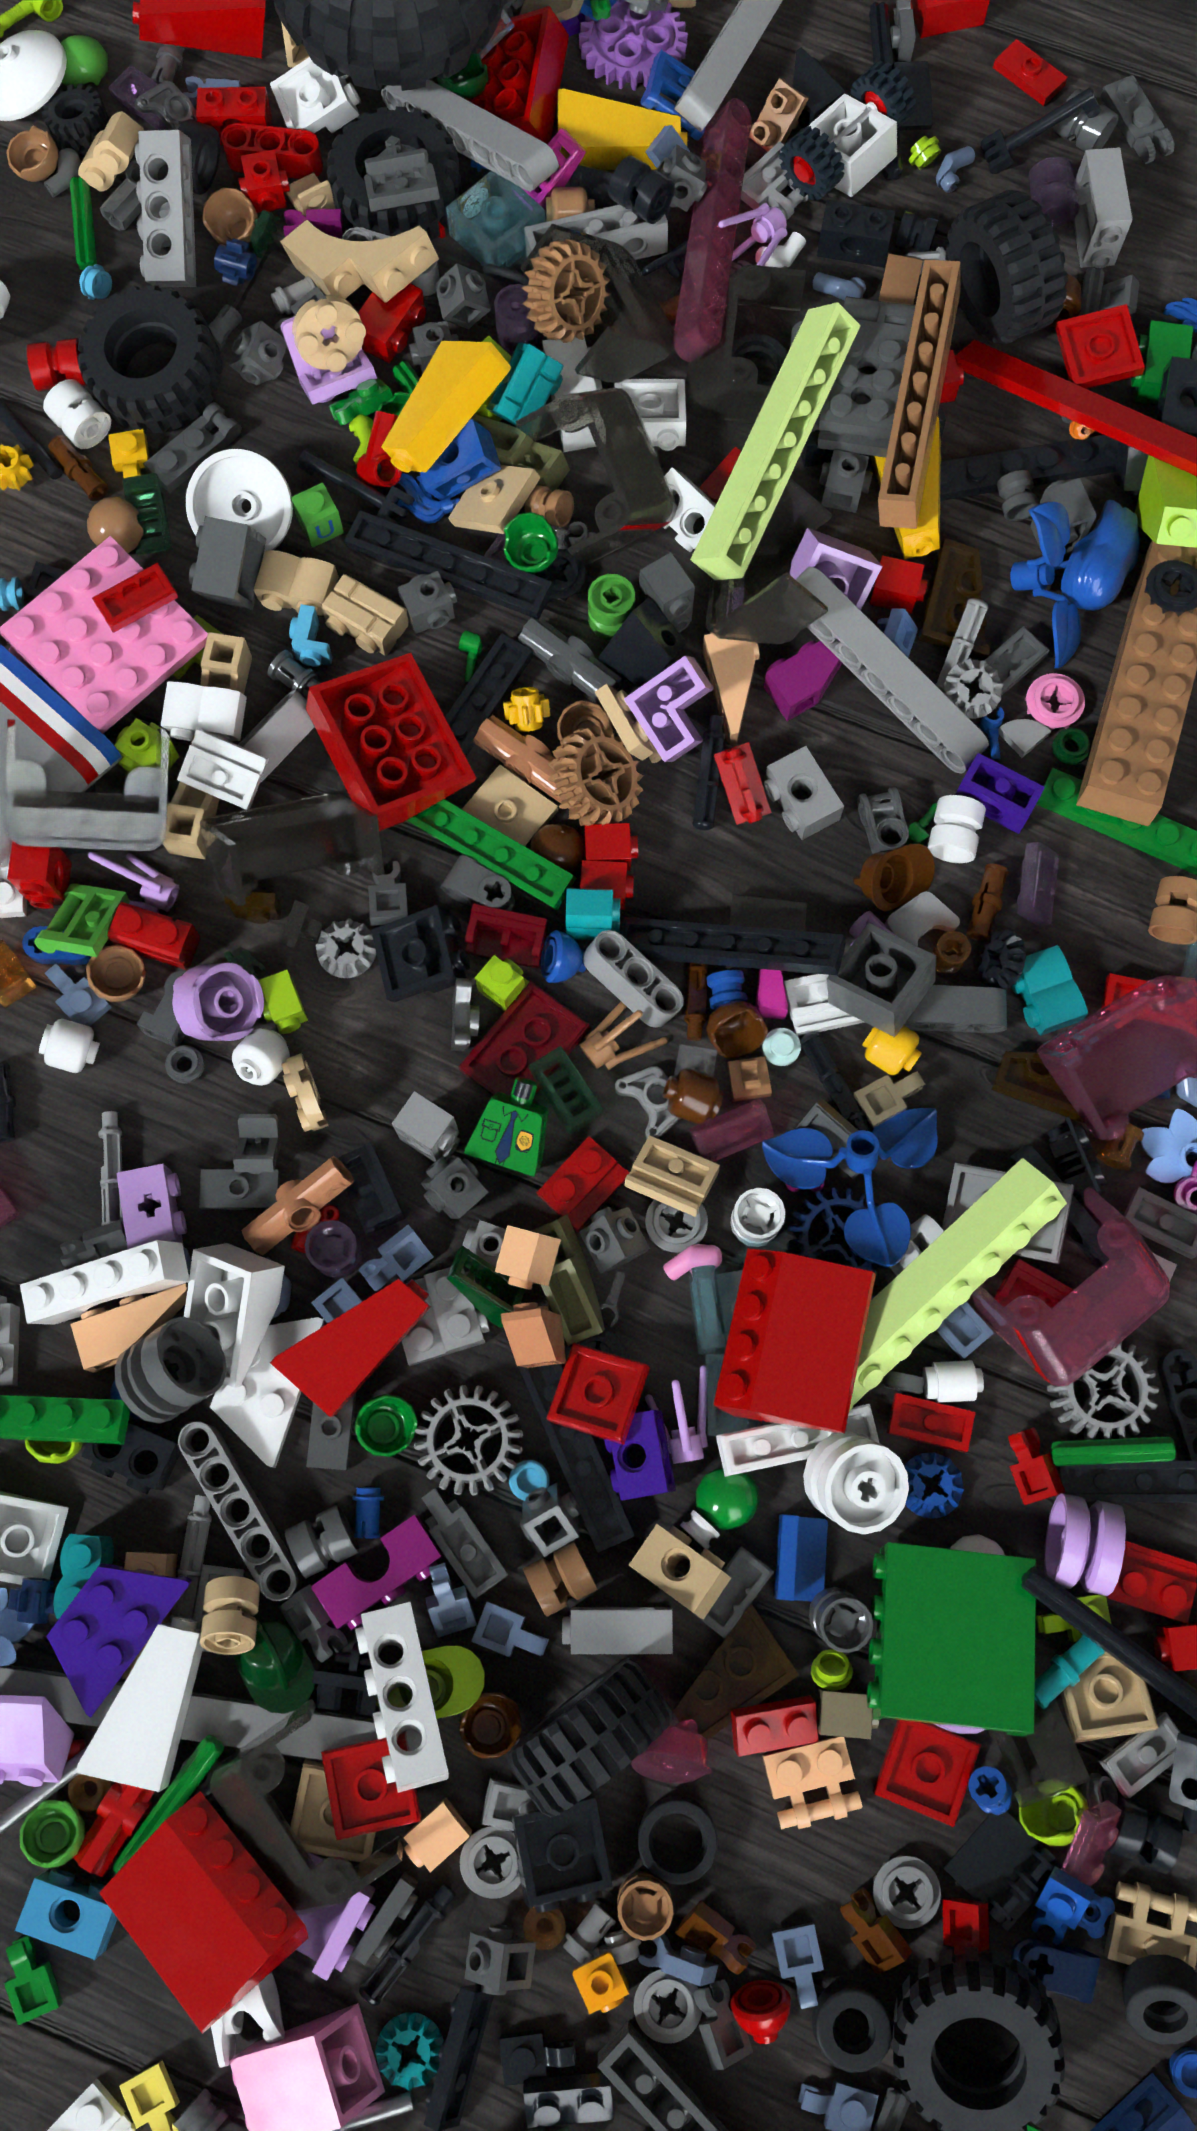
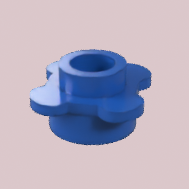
M1094 1893L1088 1907L1093 1908V1914L1087 1915L1085 1910L1078 1925L1086 1929L1090 1937L1096 1939L1104 1935L1105 1921L1109 1915L1114 1913L1115 1905L1111 1898L1107 1896L1100 1897Z

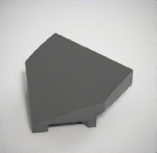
M391 135L385 141V150L377 157L368 158L364 161L367 172L364 180L371 212L440 199L434 167L432 163H429L426 149H409L401 145L399 138Z

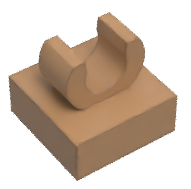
M766 1056L727 1062L733 1102L771 1096L772 1090Z

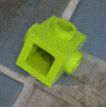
M137 718L130 726L122 729L114 745L122 756L119 764L126 771L136 777L141 773L155 784L160 782L180 756L173 743L168 740V734L162 728L152 722L148 726Z

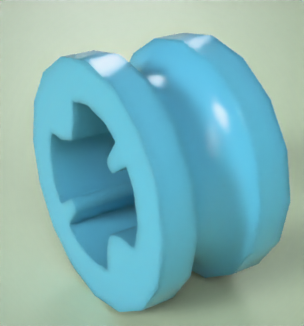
M12 577L9 582L5 578H0V608L2 611H9L10 607L13 606L16 610H21L24 607V593L19 577Z

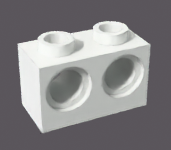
M674 468L669 470L645 500V503L653 510L650 514L651 518L657 523L671 521L663 526V528L667 529L668 526L673 528L678 533L675 540L689 552L696 549L716 506V503L686 475ZM678 493L680 497L679 504L674 510L670 511L668 507L669 500ZM700 517H704L705 526L703 530L698 534H694L693 525L695 521Z

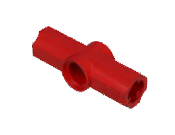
M115 1782L101 1801L96 1811L98 1817L86 1833L78 1854L73 1857L78 1866L91 1874L104 1877L129 1836L132 1837L147 1818L153 1806L151 1801L157 1791Z

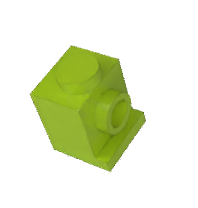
M495 955L475 977L477 990L503 1011H506L529 981L522 976L524 972L516 963L508 958L503 962Z
M288 970L258 980L264 996L263 1015L267 1023L274 1021L279 1034L296 1031L301 1027L300 1023L308 1021L298 991Z

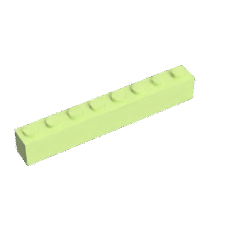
M838 302L808 309L690 559L714 580L743 578L861 325Z
M1024 1158L1019 1160L871 1300L849 1412L854 1404L870 1389L878 1386L890 1370L900 1361L905 1360L926 1336L936 1331L944 1319L959 1305L964 1304L971 1294L989 1277L994 1276L1016 1251L1025 1247L1031 1237L1047 1222L1053 1220L1067 1204L1056 1185Z

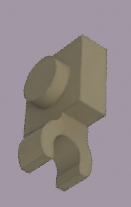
M918 1071L893 1084L887 1074L854 1092L853 1096L866 1114L865 1116L873 1129L906 1111L907 1106L903 1099L921 1091L925 1083Z

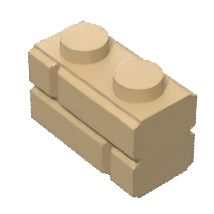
M343 574L335 585L334 591L330 592L321 607L326 621L325 624L332 632L339 636L347 633L354 637L356 643L368 653H374L376 650L385 656L388 655L396 644V640L401 637L409 623L406 608L347 574Z

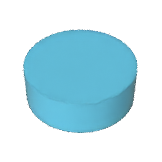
M525 1460L518 1463L516 1469H512L509 1476L511 1491L517 1498L523 1501L532 1491L540 1487L547 1488L550 1483L546 1468L534 1460Z

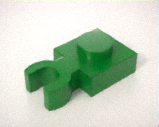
M369 379L361 382L357 386V390L349 393L350 398L331 404L329 409L333 419L338 420L339 425L342 426L351 422L360 414L367 416L377 411L379 405L391 399L393 394L391 389L380 379Z

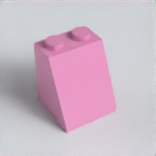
M359 2003L284 2031L285 2038L282 2040L267 2043L263 2039L255 2042L229 2060L233 2072V2081L239 2093L248 2131L336 2130L342 2128L385 2092Z

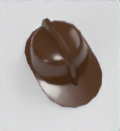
M920 843L907 844L890 851L874 853L866 859L860 875L854 877L853 882L861 887L864 895L873 900L878 909L882 911L893 910L905 905L920 893L926 892L929 889L935 870L933 855L926 846Z

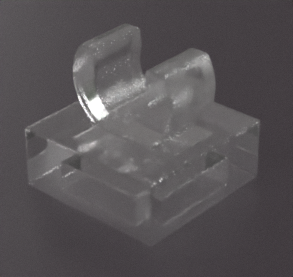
M680 1044L674 1077L685 1068H692L713 1076L717 1050Z

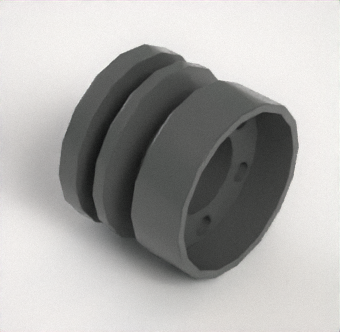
M178 1317L168 1320L148 1336L129 1346L119 1355L115 1366V1384L121 1399L131 1412L145 1421L162 1423L174 1419L180 1413L187 1411L192 1405L198 1404L214 1394L223 1385L227 1372L226 1359L219 1341L209 1328L197 1320Z

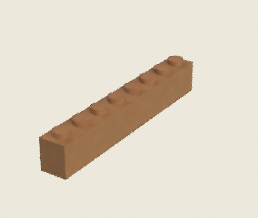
M924 260L878 497L879 522L882 527L917 529L960 297V261Z

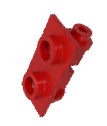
M749 742L713 754L736 825L746 821L753 823L763 819L762 816L772 813Z

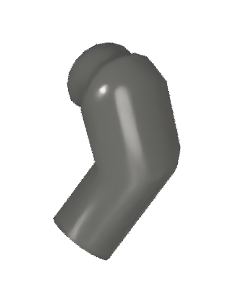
M64 148L59 151L58 173L44 181L47 190L54 198L70 188L72 177H80L78 170L81 160L78 153L72 148Z

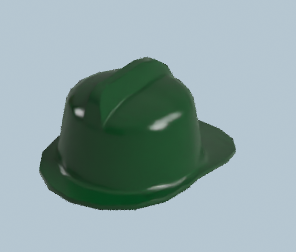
M256 1620L257 1631L254 1648L246 1653L233 1656L237 1670L251 1697L261 1708L271 1713L279 1714L298 1710L309 1700L314 1690L315 1684L312 1683L314 1668L300 1640L289 1626L276 1621L261 1623L259 1620Z

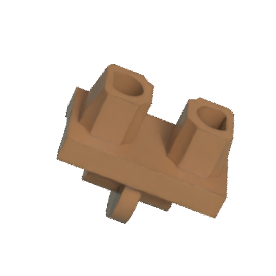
M779 78L774 89L771 90L757 121L752 126L748 137L767 152L779 141L785 144L792 129L797 128L799 124L798 118L809 98L792 87L785 79Z

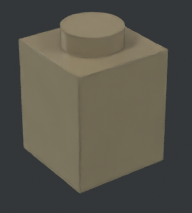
M818 1688L817 1730L820 1735L871 1739V1730L878 1729L879 1720H873V1708L867 1707V1692L831 1691Z

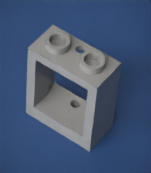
M1121 148L1085 150L1069 196L1080 268H1104L1115 265L1133 219Z
M572 1607L571 1616H563L562 1644H571V1654H673L672 1609L670 1607Z

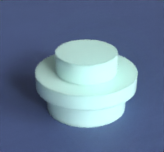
M776 1028L768 1033L762 1044V1050L770 1063L777 1066H787L798 1058L801 1051V1043L793 1031L787 1028Z

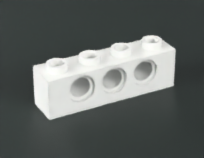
M411 1602L361 1614L363 1627L355 1628L360 1654L368 1652L372 1669L364 1670L368 1695H377L380 1712L373 1713V1719L378 1740L382 1738L387 1739L390 1755L382 1757L387 1784L396 1782L397 1792L399 1793L447 1780L449 1775ZM389 1645H395L403 1652L401 1660L393 1665L385 1664L379 1658L380 1651ZM397 1687L407 1688L412 1694L410 1703L401 1708L392 1706L388 1701V1695L393 1689ZM405 1730H415L422 1738L420 1746L414 1751H404L397 1744L398 1736Z

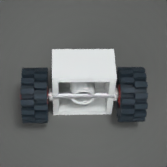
M883 61L874 63L852 84L851 95L854 98L844 93L809 126L801 129L781 148L782 152L779 154V159L783 162L780 165L782 170H787L784 176L787 180L791 179L793 181L791 186L795 190L797 188L800 189V195L805 197L808 194V199L814 200L816 198V200H820L834 187L853 197L897 156V129L912 116L915 111L913 105L916 104V99L910 96L914 93L912 86H906V83L909 81L906 76L903 78L899 76L900 69L896 67L892 70V64L889 62L885 64Z

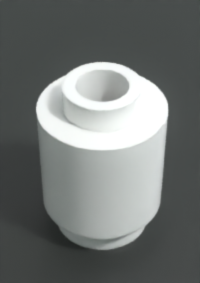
M972 1360L933 1362L932 1367H923L922 1378H925L923 1390L926 1399H935L936 1403L975 1401L977 1392H983L984 1380L981 1368H975Z

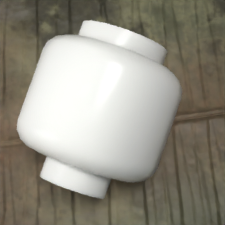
M58 1019L54 1025L47 1024L41 1040L39 1053L44 1054V1062L48 1066L78 1073L83 1070L86 1063L94 1064L100 1043L93 1041L94 1032L91 1027L66 1019Z
M258 1028L252 1030L233 1050L232 1062L241 1079L251 1084L263 1086L270 1084L283 1070L281 1063L287 1062L290 1053L285 1039L279 1033L273 1030Z

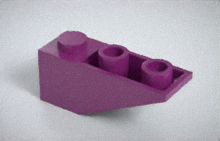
M812 640L802 646L798 654L788 660L781 658L769 666L766 672L764 689L788 722L819 703L842 662L821 641L816 642Z

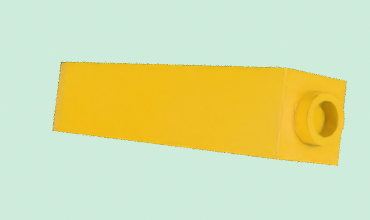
M558 89V131L561 128L566 129L584 148L586 154L580 164L604 170H616L623 159L633 155L649 165L651 170H657L645 151L664 126L668 125L674 127L687 146V132H681L680 116L568 89ZM562 146L560 152L568 159L570 154Z
M441 341L381 446L392 458L391 463L397 469L406 473L410 471L427 472L508 374L511 366L492 342Z
M938 416L917 529L894 527L904 559L924 556L931 551L940 549L941 439ZM870 455L879 486H881L886 458Z

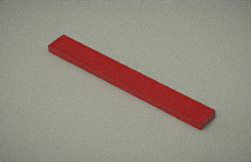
M973 340L955 355L956 363L962 365L964 372L1197 476L1196 437L977 340Z

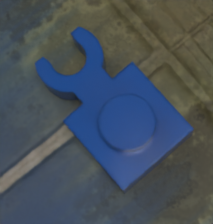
M1054 1867L1035 1906L1039 1910L1032 1922V1930L1037 1933L1041 1925H1049L1056 1933L1052 1943L1059 1945L1063 1941L1068 1926L1073 1930L1076 1929L1095 1890L1059 1868Z

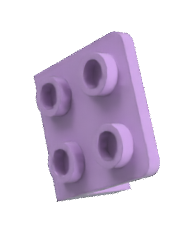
M295 316L282 322L281 330L299 382L312 405L318 402H328L338 394L350 389L356 390L361 382L377 379L374 367L363 352L362 347L356 357L347 363L346 367L340 372L312 367L303 360L295 346L294 335L292 334V324ZM332 326L329 330L324 328L321 331L324 340L331 339L335 335V326Z
M301 1851L279 1892L306 1926L309 1938L296 1950L316 1961L317 1963L312 1972L327 1981L334 1969L342 1973L355 1947L348 1944L355 1928L363 1931L376 1906L369 1902L376 1889L319 1855Z

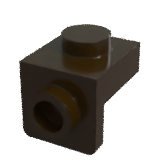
M233 871L232 881L227 882L225 885L224 899L225 904L230 906L236 918H246L247 921L256 924H266L269 920H280L282 906L276 893L246 892L247 882L242 872Z

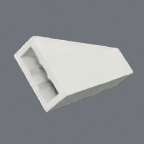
M173 1617L171 1623L167 1622L157 1625L80 1759L76 1773L157 1792L169 1786L203 1651L200 1645L201 1630L196 1629L197 1621Z

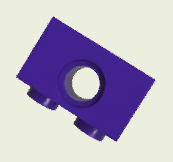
M977 753L955 795L970 797L981 802L986 808L985 817L1019 834L1045 787Z
M661 1410L635 1413L624 1445L604 1439L606 1449L609 1453L612 1452L615 1469H611L612 1487L616 1493L620 1494L621 1501L676 1491ZM637 1444L641 1445L646 1453L645 1462L640 1467L634 1466L630 1460V1451Z

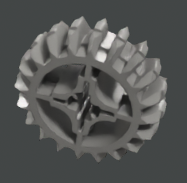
M1104 1334L1097 1335L1094 1343L1086 1336L1080 1339V1347L1074 1343L1066 1346L1070 1357L1060 1354L1055 1358L1063 1370L1059 1368L1050 1369L1049 1375L1059 1380V1384L1048 1385L1047 1391L1059 1393L1060 1399L1051 1401L1050 1406L1051 1408L1061 1406L1064 1408L1065 1412L1058 1416V1421L1063 1423L1072 1419L1073 1423L1069 1430L1071 1434H1078L1084 1428V1440H1094L1097 1434L1099 1440L1111 1439L1112 1436L1114 1439H1126V1432L1132 1436L1140 1433L1137 1422L1143 1425L1149 1424L1151 1419L1143 1409L1155 1410L1157 1408V1403L1148 1399V1395L1158 1393L1159 1388L1154 1385L1148 1386L1147 1380L1155 1377L1156 1372L1154 1370L1143 1371L1141 1366L1147 1363L1148 1358L1141 1356L1134 1359L1133 1355L1136 1352V1346L1130 1344L1122 1351V1339L1119 1337L1112 1338L1108 1345ZM1089 1357H1102L1113 1361L1111 1367L1106 1368L1103 1373H1098L1093 1369L1086 1370L1081 1366ZM1125 1373L1130 1381L1131 1397L1122 1388V1378ZM1074 1377L1077 1378L1075 1382L1084 1391V1400L1080 1406L1074 1394ZM1107 1380L1106 1383L1109 1388L1105 1390H1109L1110 1394L1099 1398L1097 1390L1100 1388H1096V1384ZM1104 1405L1112 1409H1120L1124 1412L1123 1416L1111 1423L1092 1418L1093 1414Z
M461 1385L459 1399L455 1400L452 1391L447 1389L444 1391L445 1398L448 1401L446 1405L443 1406L436 1398L431 1400L432 1406L438 1410L434 1416L427 1411H422L421 1417L429 1421L430 1425L428 1428L418 1426L415 1429L417 1434L425 1435L427 1438L426 1442L415 1443L414 1448L419 1451L428 1450V1455L418 1460L420 1466H426L430 1463L434 1464V1467L426 1475L428 1479L433 1480L440 1473L444 1475L440 1481L439 1488L446 1490L451 1480L456 1481L454 1494L461 1495L464 1490V1483H469L471 1495L476 1496L479 1492L477 1482L483 1481L486 1490L490 1492L494 1490V1485L490 1479L494 1474L503 1483L508 1479L500 1470L504 1464L510 1469H516L517 1463L508 1459V1455L510 1452L522 1454L523 1448L518 1445H511V1439L522 1438L523 1431H510L509 1426L516 1424L519 1421V1417L517 1414L510 1415L507 1418L504 1417L503 1414L511 1407L508 1401L502 1402L497 1408L494 1406L498 1399L497 1392L492 1391L485 1401L482 1399L484 1393L482 1386H476L474 1397H469L467 1386ZM477 1407L491 1413L496 1418V1421L482 1426H472L465 1417L462 1408ZM451 1414L455 1426V1434L451 1440L437 1448L438 1430L445 1418ZM461 1421L467 1430L470 1429V1433L474 1434L477 1431L479 1434H482L479 1436V1439L474 1441L477 1460L474 1453L468 1451L466 1446L463 1449L458 1446L451 1449L459 1445V1442L464 1439ZM502 1432L500 1452L496 1460L487 1467L482 1452L483 1446L487 1440ZM465 1454L473 1464L476 1473H456L450 1470L442 1460L449 1456Z

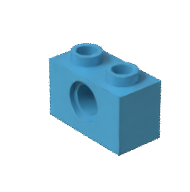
M52 1868L50 1872L45 1871L35 1877L15 1931L93 1960L97 1959L106 1951L117 1921V1917L99 1894L106 1885L92 1882L90 1886L78 1883L74 1881L76 1876L73 1873L58 1868ZM66 1900H72L79 1906L80 1917L78 1921L70 1920L65 1915L64 1904Z

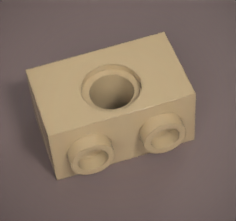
M656 1524L629 1566L704 1620L731 1579L721 1570L725 1562L707 1549H704L701 1555L689 1547L692 1539L672 1525L670 1530L666 1531ZM683 1559H689L690 1569L688 1573L683 1577L676 1578L674 1571L677 1563Z

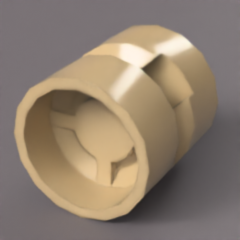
M223 1576L214 1578L207 1583L203 1605L204 1612L207 1615L202 1619L200 1645L202 1648L223 1655L246 1653L254 1648L257 1621L253 1616L258 1612L260 1588L256 1582L244 1577Z

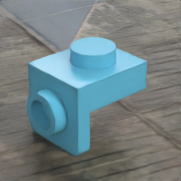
M301 604L298 617L292 618L289 630L295 658L303 664L312 667H318L321 664L330 666L333 658L329 644L315 641L319 628L316 608Z

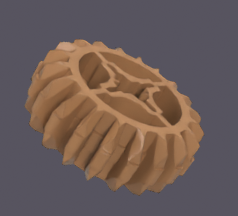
M570 239L550 242L549 247L539 248L540 257L530 259L533 270L525 272L529 278V283L522 289L528 293V298L522 304L527 306V308H531L527 318L535 322L534 329L543 333L544 337H547L549 340L557 341L560 339L563 343L572 342L574 337L583 340L584 335L594 334L593 325L602 323L599 315L600 312L608 310L604 305V299L611 295L605 291V285L610 279L603 276L607 265L598 262L600 254L591 250L590 246L585 243Z
M593 726L586 729H578L573 734L564 737L560 741L561 745L552 751L555 759L548 764L555 771L548 780L556 784V789L551 795L560 796L562 802L559 808H568L569 819H579L580 826L614 824L628 818L632 814V809L640 804L636 796L643 791L637 784V781H640L644 776L636 771V766L640 761L632 759L631 754L623 746L621 738L618 736L614 737L612 729L602 730L600 726ZM594 776H601V778L592 780V777Z

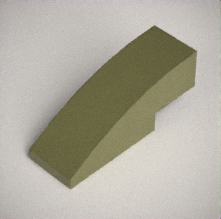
M478 414L472 416L471 419H474L491 433L500 465L535 469L540 476L537 484L547 486L551 491L559 487L570 471L561 450L534 442L529 431Z
M564 1215L531 1230L535 1233L561 1239L549 1286L541 1285L552 1312L560 1314L562 1317L563 1336L567 1345L570 1346L573 1343L603 1332L605 1328L594 1284L568 1215Z

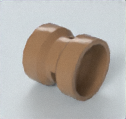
M538 484L525 502V513L533 512L542 515L550 525L565 527L569 523L574 510L573 496L569 491L561 489L551 491L549 487Z

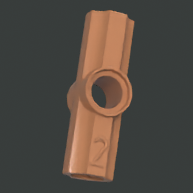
M494 715L486 718L474 737V743L501 761L507 770L526 784L532 783L561 803L560 796L551 795L556 789V784L548 779L555 771L548 764L555 758L548 747L534 736H522Z
M333 1155L304 1180H291L282 1184L275 1194L277 1202L241 1230L244 1239L251 1245L254 1251L263 1256L291 1232H303L313 1228L320 1220V1209L354 1182L351 1172L344 1166L342 1161Z

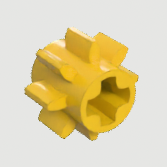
M0 445L1 490L9 487L19 491L27 481H32L33 479L28 469L32 468L34 464L28 454H23L19 445L14 447Z
M534 687L515 689L511 692V701L503 702L505 720H509L510 725L515 724L517 731L530 732L538 730L543 726V717L551 716L549 699H545L544 694L539 695V690Z

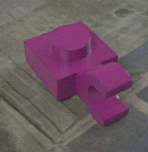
M290 209L284 211L287 226L283 227L285 237L306 220L320 231L332 237L342 239L345 233L341 209H306V217L298 210Z

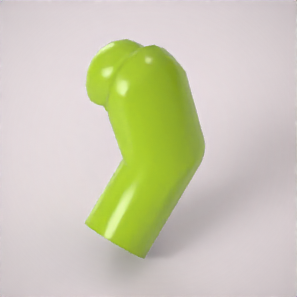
M362 414L356 416L349 423L350 431H354V436H357L361 442L353 458L356 464L359 458L367 451L373 426V420Z

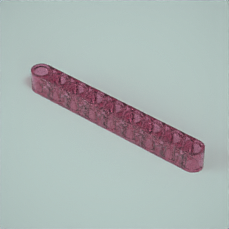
M733 98L715 112L705 127L701 159L706 162L705 181L708 182V185L699 202L694 201L673 337L676 352L687 362H693L719 344L721 340L737 224L720 228L718 223L739 213L751 128L750 112L747 106L737 98Z

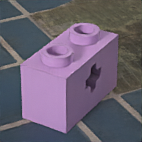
M164 1164L116 1173L127 1248L130 1249L155 1240L183 1244L182 1234L187 1233V1225L183 1211H178L176 1197L181 1196V1187L177 1173H172ZM153 1201L161 1205V1207L155 1209V1216L147 1213V1210L153 1208Z

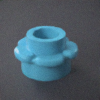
M101 265L87 266L80 275L79 282L83 295L91 300L95 298L101 300L109 295L112 288V279L110 274Z

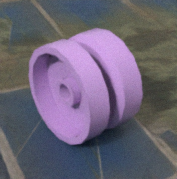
M1060 1493L1055 1499L1048 1520L1044 1546V1573L1063 1588L1071 1589L1080 1580L1082 1588L1086 1592L1104 1596L1110 1595L1118 1582L1125 1551L1126 1524L1122 1506L1097 1500L1088 1508L1084 1498Z

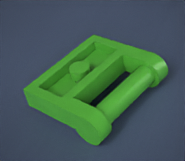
M70 884L64 893V902L47 929L39 932L34 941L35 945L46 953H55L58 950L97 957L108 940V931L121 902L129 904L130 901L126 892Z

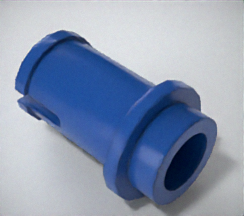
M356 1487V1495L352 1496V1500L356 1501L354 1538H380V1501L385 1499V1496L381 1495L380 1487Z

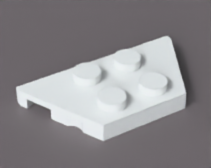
M316 1317L269 1325L241 1386L233 1388L223 1383L215 1392L210 1408L267 1466L276 1468L302 1392L270 1362L275 1356L323 1327L326 1321L322 1318Z

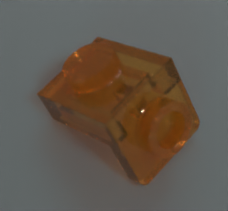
M1 939L0 1003L6 1008L23 998L37 986L22 961L8 944Z

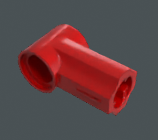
M376 411L367 451L359 458L356 469L359 479L367 485L392 487L401 478L402 471L391 463L392 458L381 448L398 418L395 414L383 411ZM380 463V465H381V473H380V475L378 476V474H377V467H378V464Z

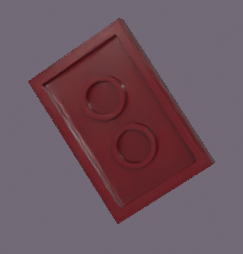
M530 981L458 1068L492 1096L497 1092L510 1095L516 1077L530 1079L538 1083L536 1095L590 1030V1025Z

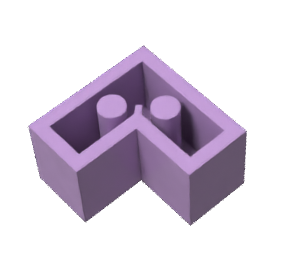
M684 656L628 695L624 700L664 762H674L703 742L684 709L714 688L695 658Z

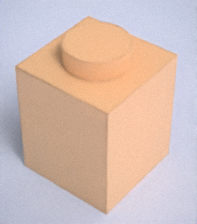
M507 1225L495 1272L510 1276L508 1284L531 1290L533 1283L549 1286L561 1239Z
M445 1797L420 1822H417L407 1831L403 1837L408 1843L404 1850L418 1868L425 1865L429 1872H431L465 1842L473 1830L447 1797Z

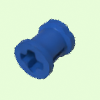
M983 1766L971 1774L968 1782L969 1792L985 1813L1000 1815L1011 1807L1013 1791L998 1769L991 1766ZM988 1784H992L998 1793L993 1798H990L984 1789Z

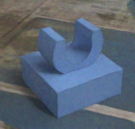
M892 608L889 619H879L877 625L909 658L918 628L906 609Z

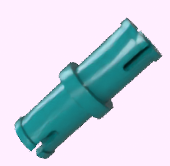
M1082 1635L1062 1656L1056 1654L1050 1660L1051 1666L1035 1680L1034 1702L1042 1709H1046L1048 1704L1069 1685L1074 1687L1080 1681L1079 1675L1099 1656H1102L1105 1653L1104 1650L1085 1635Z

